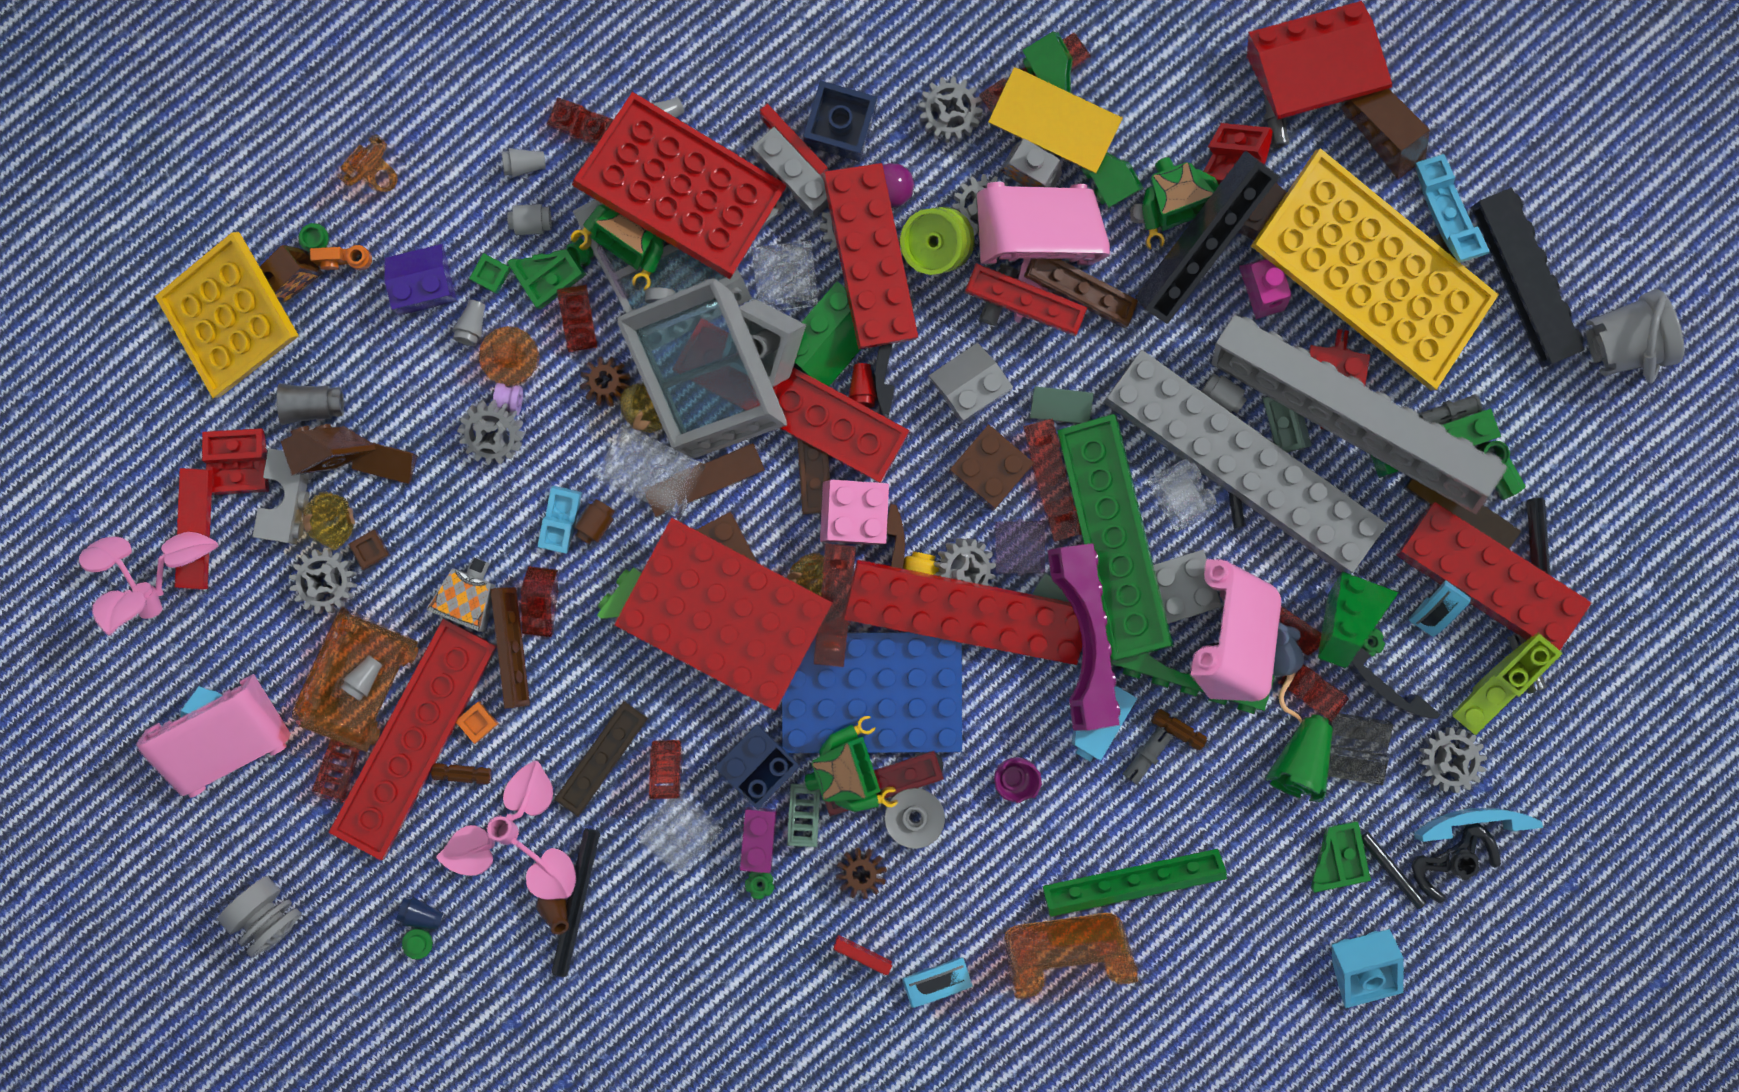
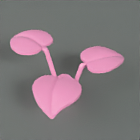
M195 532L180 533L168 539L161 547L163 555L158 558L156 587L147 582L135 584L124 563L121 561V559L132 553L131 545L126 539L106 537L89 545L79 556L81 567L88 572H101L116 564L132 589V592L126 590L124 593L121 591H110L94 602L92 611L98 626L107 635L111 636L119 626L136 615L144 619L159 615L163 609L158 596L164 594L162 590L164 563L167 567H180L189 564L219 547L218 543L209 537Z
M538 761L527 764L511 778L505 788L503 795L504 805L511 811H518L513 815L507 814L506 818L503 816L494 817L487 826V832L475 825L461 828L437 855L438 861L455 873L476 876L485 872L492 865L493 855L489 849L495 846V841L503 845L513 844L536 862L530 866L526 873V885L533 895L546 900L567 899L570 897L576 882L575 868L570 857L559 849L551 848L540 858L517 840L519 830L513 820L521 818L524 812L531 816L543 813L552 802V783Z

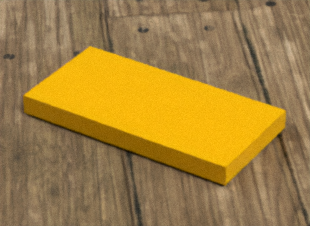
M1014 67L988 123L1021 139H1027L1038 147L1096 174L1123 117Z

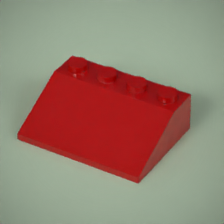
M1362 1L1248 32L1247 59L1277 120L1392 88L1391 77L1373 20Z

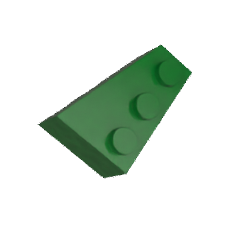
M1342 571L1328 593L1318 658L1347 669L1399 592Z

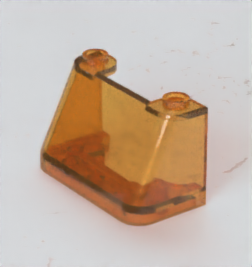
M342 607L336 614L292 710L293 719L299 727L367 752L370 745H375L380 735V729L377 728L378 723L375 720L400 666L404 667L407 663H413L419 650L417 647L418 641ZM369 655L383 666L379 670L368 696L364 695L361 701H359L340 687L344 683L342 679Z
M1112 913L1015 925L1008 929L1004 936L1010 987L1016 999L1033 997L1042 991L1045 980L1043 970L1104 962L1107 976L1116 984L1139 982L1137 966L1123 922L1117 915Z

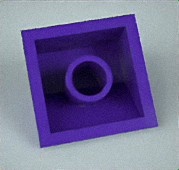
M443 244L385 258L384 281L391 310L401 316L457 302Z

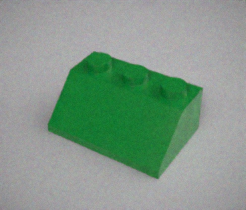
M838 281L802 321V323L806 324L794 362V366L798 370L829 387L861 351L857 345L846 288Z

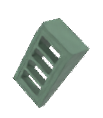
M791 783L788 846L817 847L820 789L809 791L805 784ZM796 793L814 794V800L796 799ZM796 806H813V812L796 811ZM795 818L813 819L812 824H795ZM794 830L812 831V837L794 836Z

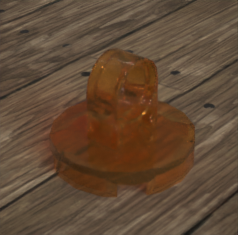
M375 134L368 138L371 143L367 147L359 145L340 167L344 174L339 173L337 177L346 186H351L359 180H363L371 189L378 192H388L395 188L397 174L381 158L387 148V143L379 135ZM379 170H384L389 175V183L385 187L378 186L375 181V175Z
M505 326L493 330L485 337L480 346L479 361L481 368L488 378L496 383L512 387L523 384L532 376L539 365L540 354L536 342L527 332L517 327Z

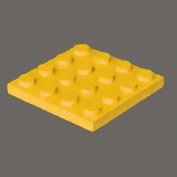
M231 232L155 295L156 300L212 398L222 397L299 337L240 232Z

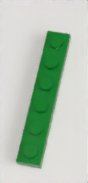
M1213 849L1042 887L1049 916L1052 917L1226 880L1227 871L1219 849Z

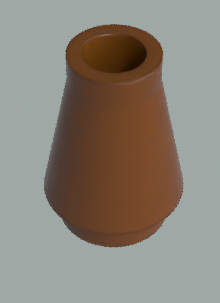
M538 898L536 909L550 927L551 932L555 935L565 933L569 928L566 899L546 900Z

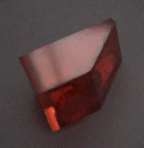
M528 566L521 587L522 634L552 637L558 598V570Z

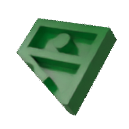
M568 249L553 251L551 254L542 253L532 255L529 258H514L507 261L537 309L544 308L586 276L576 257Z
M1355 820L1326 826L1311 884L1312 892L1315 893L1371 881L1359 822Z

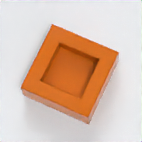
M480 701L460 716L456 722L474 744H477L499 725Z

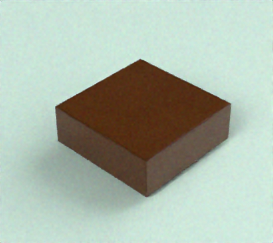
M375 529L348 544L362 570H366L391 556Z

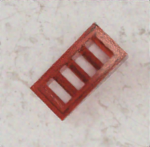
M332 734L312 789L314 795L344 803L362 746L361 742ZM336 746L352 750L350 756L335 752ZM332 759L347 762V765L343 767L333 764ZM329 770L343 774L342 779L329 776ZM325 782L339 786L338 790L325 788Z
M664 740L652 742L649 799L680 798L683 763L681 741ZM671 783H673V785L657 786V784H671Z

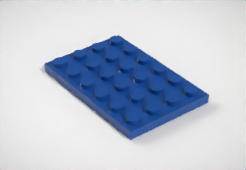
M909 632L817 633L782 698V747L788 753H819V749L829 735L849 725L854 727L858 725L862 717L869 716L871 718L864 720L861 728L864 731H869L876 727L875 731L868 735L858 734V738L863 736L868 753L931 752L934 750L935 752H962V643Z

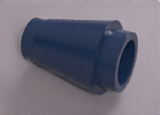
M404 897L396 921L402 922V926L438 930L444 912H440L414 897L412 899Z

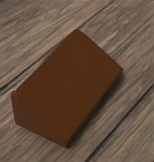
M373 443L376 448L375 451L352 462V470L410 484L418 456L411 452Z

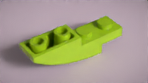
M1538 632L1488 672L1472 688L1473 692L1452 712V716L1476 736L1516 695L1520 697L1562 655V652Z

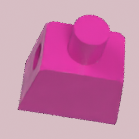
M1266 258L1239 266L1256 320L1285 311L1291 299V291L1285 273Z

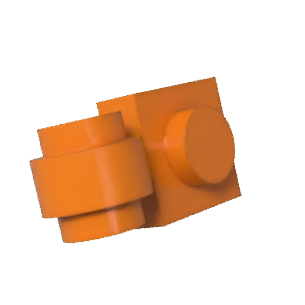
M354 245L347 249H342L341 247L310 248V260L323 270L339 269V265L348 264L353 269L362 271L367 269L372 263L370 251L362 245ZM362 254L361 259L356 261L357 256Z

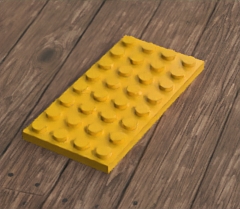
M1321 148L1313 153L1251 245L1252 248L1282 270V272L1431 391L1438 389L1499 295Z

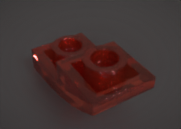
M557 97L547 125L564 134L596 146L614 119L589 111L582 105Z
M587 285L557 289L568 352L598 348Z

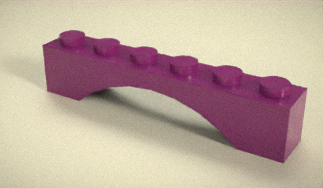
M1094 544L1049 549L1047 552L1051 579L1063 591L1071 603L1082 635L1083 657L1081 672L1076 688L1069 699L1073 731H1089L1120 725V706L1115 696L1116 678L1111 668L1110 656L1112 651L1111 645L1107 640V616L1102 606L1101 596L1103 588L1098 579V555L1094 550Z

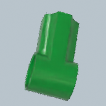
M1501 441L1481 443L1476 447L1477 450L1485 454L1492 447L1496 451V456L1501 459L1502 464L1508 466L1495 487L1500 499L1505 500L1526 488L1510 459L1508 446Z

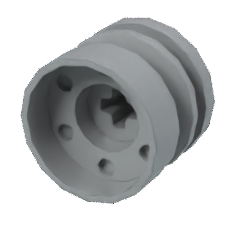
M268 876L261 878L246 889L217 917V921L230 935L242 928L246 930L238 942L241 947L253 939L255 940L246 951L251 958L275 946L292 930L295 922L302 916V913L297 908L285 916L283 915L292 904L289 899L276 906L273 904L281 890Z

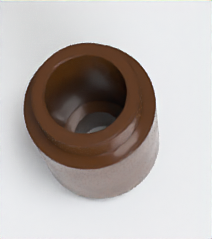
M597 499L592 504L588 503L573 526L577 530L575 536L589 545L592 541L599 543L613 522L612 516L615 511Z

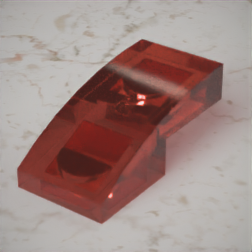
M1304 664L1296 672L1291 684L1287 688L1288 692L1315 712L1327 718L1330 722L1333 721L1349 700L1346 694L1323 680L1318 673ZM1283 676L1279 681L1281 686H1283L1287 676Z

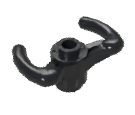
M1479 823L1467 824L1463 829L1461 841L1452 848L1447 849L1446 852L1436 857L1417 856L1413 860L1411 867L1419 888L1431 899L1438 903H1443L1446 899L1445 894L1428 881L1425 872L1427 870L1447 872L1453 877L1469 880L1470 877L1479 872V858L1475 854L1478 838L1485 844L1490 865L1494 868L1501 865L1500 851L1493 836Z

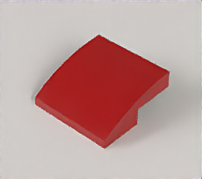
M1221 123L1208 146L1213 154L1204 172L1216 178L1218 185H1220L1245 150L1265 164L1270 149L1272 129L1270 127Z
M262 428L202 432V461L206 463V469L213 470L212 495L269 492V479L263 478L267 448Z

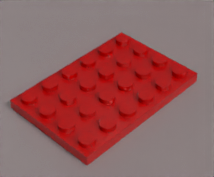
M634 92L630 94L572 183V186L728 279L732 278L787 187L782 181Z
M671 517L614 625L776 711L833 603Z

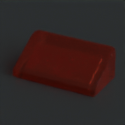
M1281 606L1279 622L1300 631L1301 637L1295 642L1303 654L1311 655L1319 648L1322 633Z

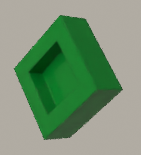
M483 253L469 279L485 289L498 294L511 268Z

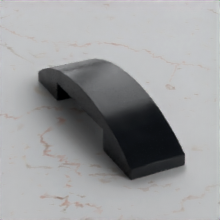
M911 298V303H912V308H913L914 299ZM892 344L879 347L875 374L877 401L882 416L889 418L895 386L884 384Z
M1362 647L1348 667L1361 684L1389 706L1418 717L1437 719L1441 715L1418 695L1409 694L1406 699H1403L1364 666V663L1371 655Z

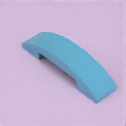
M1445 154L1416 162L1417 175L1427 205L1444 242L1453 256L1461 263L1489 254V249L1479 227L1473 226L1455 188V176Z
M1469 808L1442 815L1428 822L1414 833V837L1422 842L1453 838L1452 826L1501 820L1503 822V829L1510 831L1543 828L1542 821L1531 816L1509 810Z

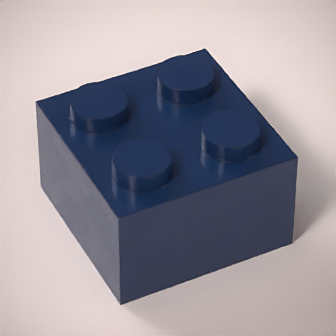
M820 80L804 132V143L810 148L861 162L877 109V96Z

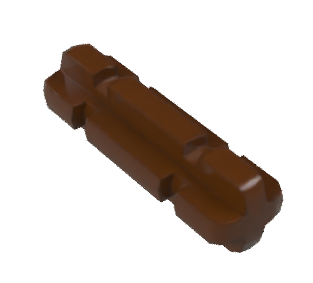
M1157 709L1151 719L1153 724L1161 728L1164 727L1165 731L1181 741L1189 742V746L1196 750H1201L1205 746L1208 739L1205 735L1197 731L1194 732L1192 727L1177 718L1169 717L1170 714L1162 709Z
M435 763L431 772V777L434 780H445L447 778L448 781L473 783L476 781V784L484 785L490 783L492 776L490 768L479 767L475 769L473 766L452 764L447 766V764Z

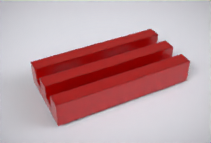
M838 935L834 942L833 948L835 951L885 976L889 974L893 966L891 960L845 937Z

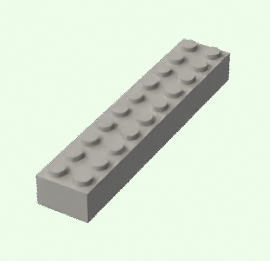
M1234 314L1216 342L1211 365L1475 514L1479 512L1508 467L1502 464L1501 459L1491 453L1484 454L1475 449L1474 445L1467 439L1456 438L1448 434L1446 429L1435 422L1429 423L1423 420L1413 409L1398 406L1391 402V398L1379 391L1373 392L1364 387L1363 382L1352 376L1346 377L1337 372L1336 367L1325 361L1320 362L1312 358L1307 350L1285 343L1284 339L1277 333L1266 332L1260 329L1250 318H1241Z
M1143 350L1136 355L1103 401L1108 407L1226 491L1237 496L1243 503L1340 572L1353 573L1387 526V523Z

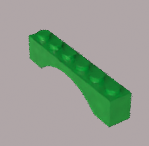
M1052 31L1022 50L1026 56L1023 59V63L1031 75L1035 73L1038 78L1071 93L1073 58L1058 32ZM1109 152L1106 153L1096 174L1081 167L1085 176L1088 179L1092 177L1097 186L1094 191L1102 205L1107 204L1108 208L1116 206L1144 189L1132 165L1113 156Z
M1148 653L1119 661H1112L1110 656L1111 668L1112 665L1123 668L1122 674L1140 679L1141 674L1152 677L1151 683L1166 688L1169 687L1170 683L1181 686L1180 692L1197 697L1198 692L1205 693L1190 674L1171 669L1151 657ZM1270 693L1260 701H1228L1237 703L1238 710L1255 714L1256 709L1265 711ZM1208 699V701L1225 706L1227 700Z

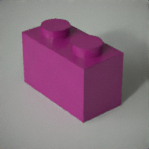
M747 807L745 809L740 871L771 872L777 809L760 808L757 810L755 807Z

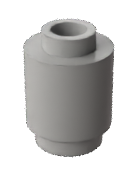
M542 204L513 205L512 212L507 213L509 230L514 229L515 235L544 234L545 231L552 230L550 207H543Z
M1214 373L1201 390L1202 393L1229 412L1233 411L1236 414L1247 400L1243 397L1244 389L1223 375L1219 377Z

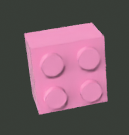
M828 480L823 482L820 542L867 545L886 544L889 484Z

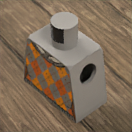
M1024 138L1014 145L999 169L1001 173L1025 187L1054 188L1062 175L1061 162L1057 157Z
M472 557L466 573L452 568L426 610L476 631L485 632L492 606L490 589L496 588L495 584L483 580L490 563Z

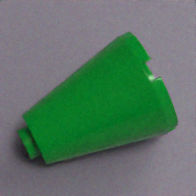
M1313 714L1311 717L1303 719L1267 773L1266 781L1271 780V786L1296 798H1300L1301 794L1311 795L1309 801L1322 802L1325 799L1333 727L1328 724L1329 720L1327 718Z

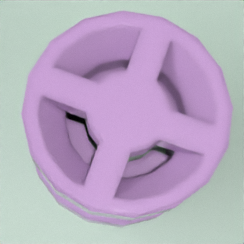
M497 383L493 400H496L497 407L500 408L504 403L508 404L506 411L512 412L516 410V415L518 416L522 406L523 388L521 386L509 388L505 384Z

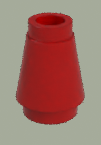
M858 363L853 365L848 397L868 408L874 407L875 400H877L871 365Z

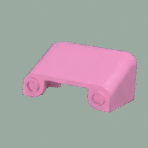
M991 182L987 184V188L977 193L981 264H996V258L999 257V259H1008V261H1015L1019 258L1069 259V262L1077 261V265H1092L1110 256V243L1093 189H1088L1087 184L1071 185L1070 188L1011 187L1005 186L1004 182Z
M1206 559L1205 580L1212 589L1220 590V597L1222 600H1225L1219 647L1207 646L1195 653L1192 661L1191 676L1209 699L1260 701L1266 698L1271 690L1281 596L1276 587L1228 561Z
M254 674L240 680L241 686L236 687L232 691L230 689L225 691L220 698L173 722L169 720L163 726L158 723L146 729L137 742L136 746L141 754L181 796L195 797L206 789V785L267 753L272 756L287 747L285 742L289 739L291 733Z

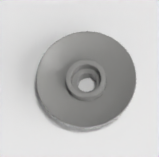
M910 788L897 793L890 802L898 800V803L893 807H887L885 811V825L890 836L898 844L907 848L917 849L932 844L942 833L945 824V813L940 801L932 793L920 788ZM914 811L919 812L921 820L913 821L910 818V814Z

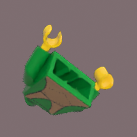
M1169 157L1162 158L1156 162L1155 168L1158 173L1151 176V186L1145 190L1142 204L1145 229L1149 230V235L1145 240L1148 249H1152L1150 244L1152 236L1159 238L1160 247H1163L1165 243L1163 235L1158 233L1157 228L1160 227L1164 231L1191 221L1196 217L1219 186L1216 178L1200 169H1195L1189 162L1174 166Z
M598 205L584 222V229L575 230L571 234V241L575 243L580 236L584 235L585 240L579 247L581 250L588 249L592 242L591 239H593L634 269L638 270L641 266L643 268L642 272L633 277L632 283L635 286L639 277H645L647 285L643 291H646L651 286L649 276L655 272L663 255L664 240L606 205Z
M869 716L862 717L858 725L854 727L849 725L829 735L819 749L820 757L812 760L814 772L805 776V785L809 791L820 789L825 802L834 801L837 806L852 812L877 808L882 803L887 807H893L898 803V800L890 802L884 799L887 793L895 792L896 789L886 787L882 792L880 791L863 736L858 738L860 733L868 735L875 731L876 727L869 731H864L861 728L862 722L871 718Z

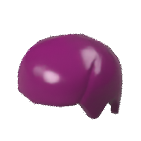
M895 163L884 164L883 169L891 207L898 208L912 197L915 186L910 171L904 168L903 165Z
M1013 757L1003 761L998 765L993 777L995 789L1002 798L1016 803H1021L1029 798H1035L1042 786L1041 774L1031 761L1022 757Z

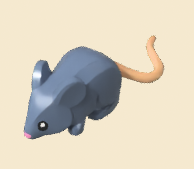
M1279 622L1273 676H1287L1279 692V703L1283 711L1297 718L1301 724L1303 720L1300 715L1289 709L1284 702L1287 688L1291 684L1296 672L1301 669L1304 663L1302 650L1295 642L1300 639L1301 633L1298 629Z

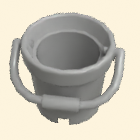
M1654 289L1641 295L1638 301L1586 321V325H1593V329L1586 331L1588 347L1594 363L1603 361L1606 368L1599 370L1603 376L1643 367L1645 380L1652 384L1657 378L1660 366L1676 365L1683 360L1684 339L1677 314L1669 298L1659 289Z

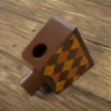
M281 245L260 266L280 302L289 301L323 274L319 266L310 260V255L306 250Z

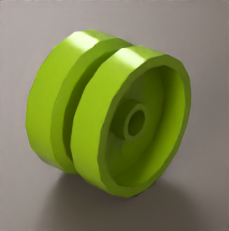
M949 207L930 208L916 212L904 224L900 236L901 252L907 263L917 272L927 275L941 274L958 269L972 255L975 243L973 227L967 217L958 210Z

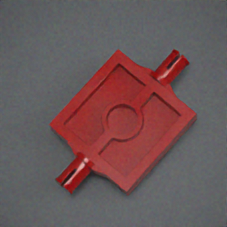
M1337 329L1335 345L1326 348L1314 345L1309 347V353L1312 358L1320 362L1325 361L1336 367L1337 372L1346 377L1352 376L1359 379L1365 387L1370 354L1357 353L1346 348L1349 331L1344 330L1343 332L1342 329Z

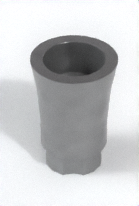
M279 383L277 387V411L281 425L314 419H331L332 416H343L344 396L342 388L296 386Z

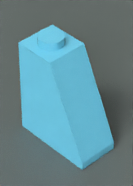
M1116 685L1114 689L1116 701L1120 706V725L1089 731H1073L1071 744L1078 747L1075 753L1090 762L1093 757L1101 761L1137 700L1136 697Z

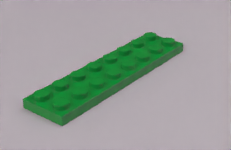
M1111 414L1057 430L1084 544L1093 543L1094 550L1098 555L1097 572L1098 579L1103 588L1101 600L1103 610L1107 616L1106 634L1107 640L1111 645L1112 661H1119L1173 647L1117 416Z

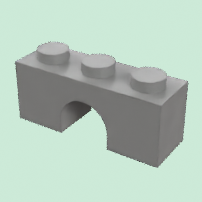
M775 127L752 146L756 159L773 177L776 175L786 184L792 192L794 199L813 219L828 207L823 178Z
M268 448L263 478L278 481L284 489V499L276 508L257 509L253 537L297 545V540L302 537L304 530L303 521H301L303 509L307 508L309 502V493L306 492L308 480L312 479L314 473L292 475L282 450Z

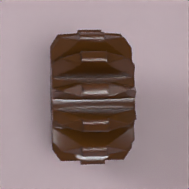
M600 356L597 357V367L591 362L586 364L591 373L581 372L580 376L589 381L582 383L580 388L582 390H589L585 396L588 401L596 397V405L601 407L606 398L608 406L613 407V397L616 396L621 402L624 400L623 395L619 393L620 390L630 391V386L622 382L630 380L631 376L629 373H622L626 367L623 363L615 366L614 357H610L605 365L603 358ZM605 375L612 379V381L608 382V388H604L601 384L599 385Z
M856 847V858L853 859L849 852L844 853V857L849 864L840 861L837 863V867L846 872L836 874V879H847L840 889L845 891L852 886L851 898H855L857 891L862 890V898L867 899L868 888L875 895L879 893L874 882L880 885L885 884L886 880L883 877L877 876V874L887 872L886 866L875 867L882 861V857L878 855L873 860H870L872 849L868 848L865 857L861 856L860 847ZM858 866H863L865 871H870V875H865V880H860L859 876H853V871L857 872Z

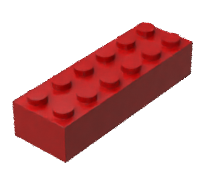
M1436 502L1428 506L1395 555L1440 585L1445 580L1471 597V605L1525 640L1530 639L1539 632L1559 650L1562 649L1592 604L1591 601Z

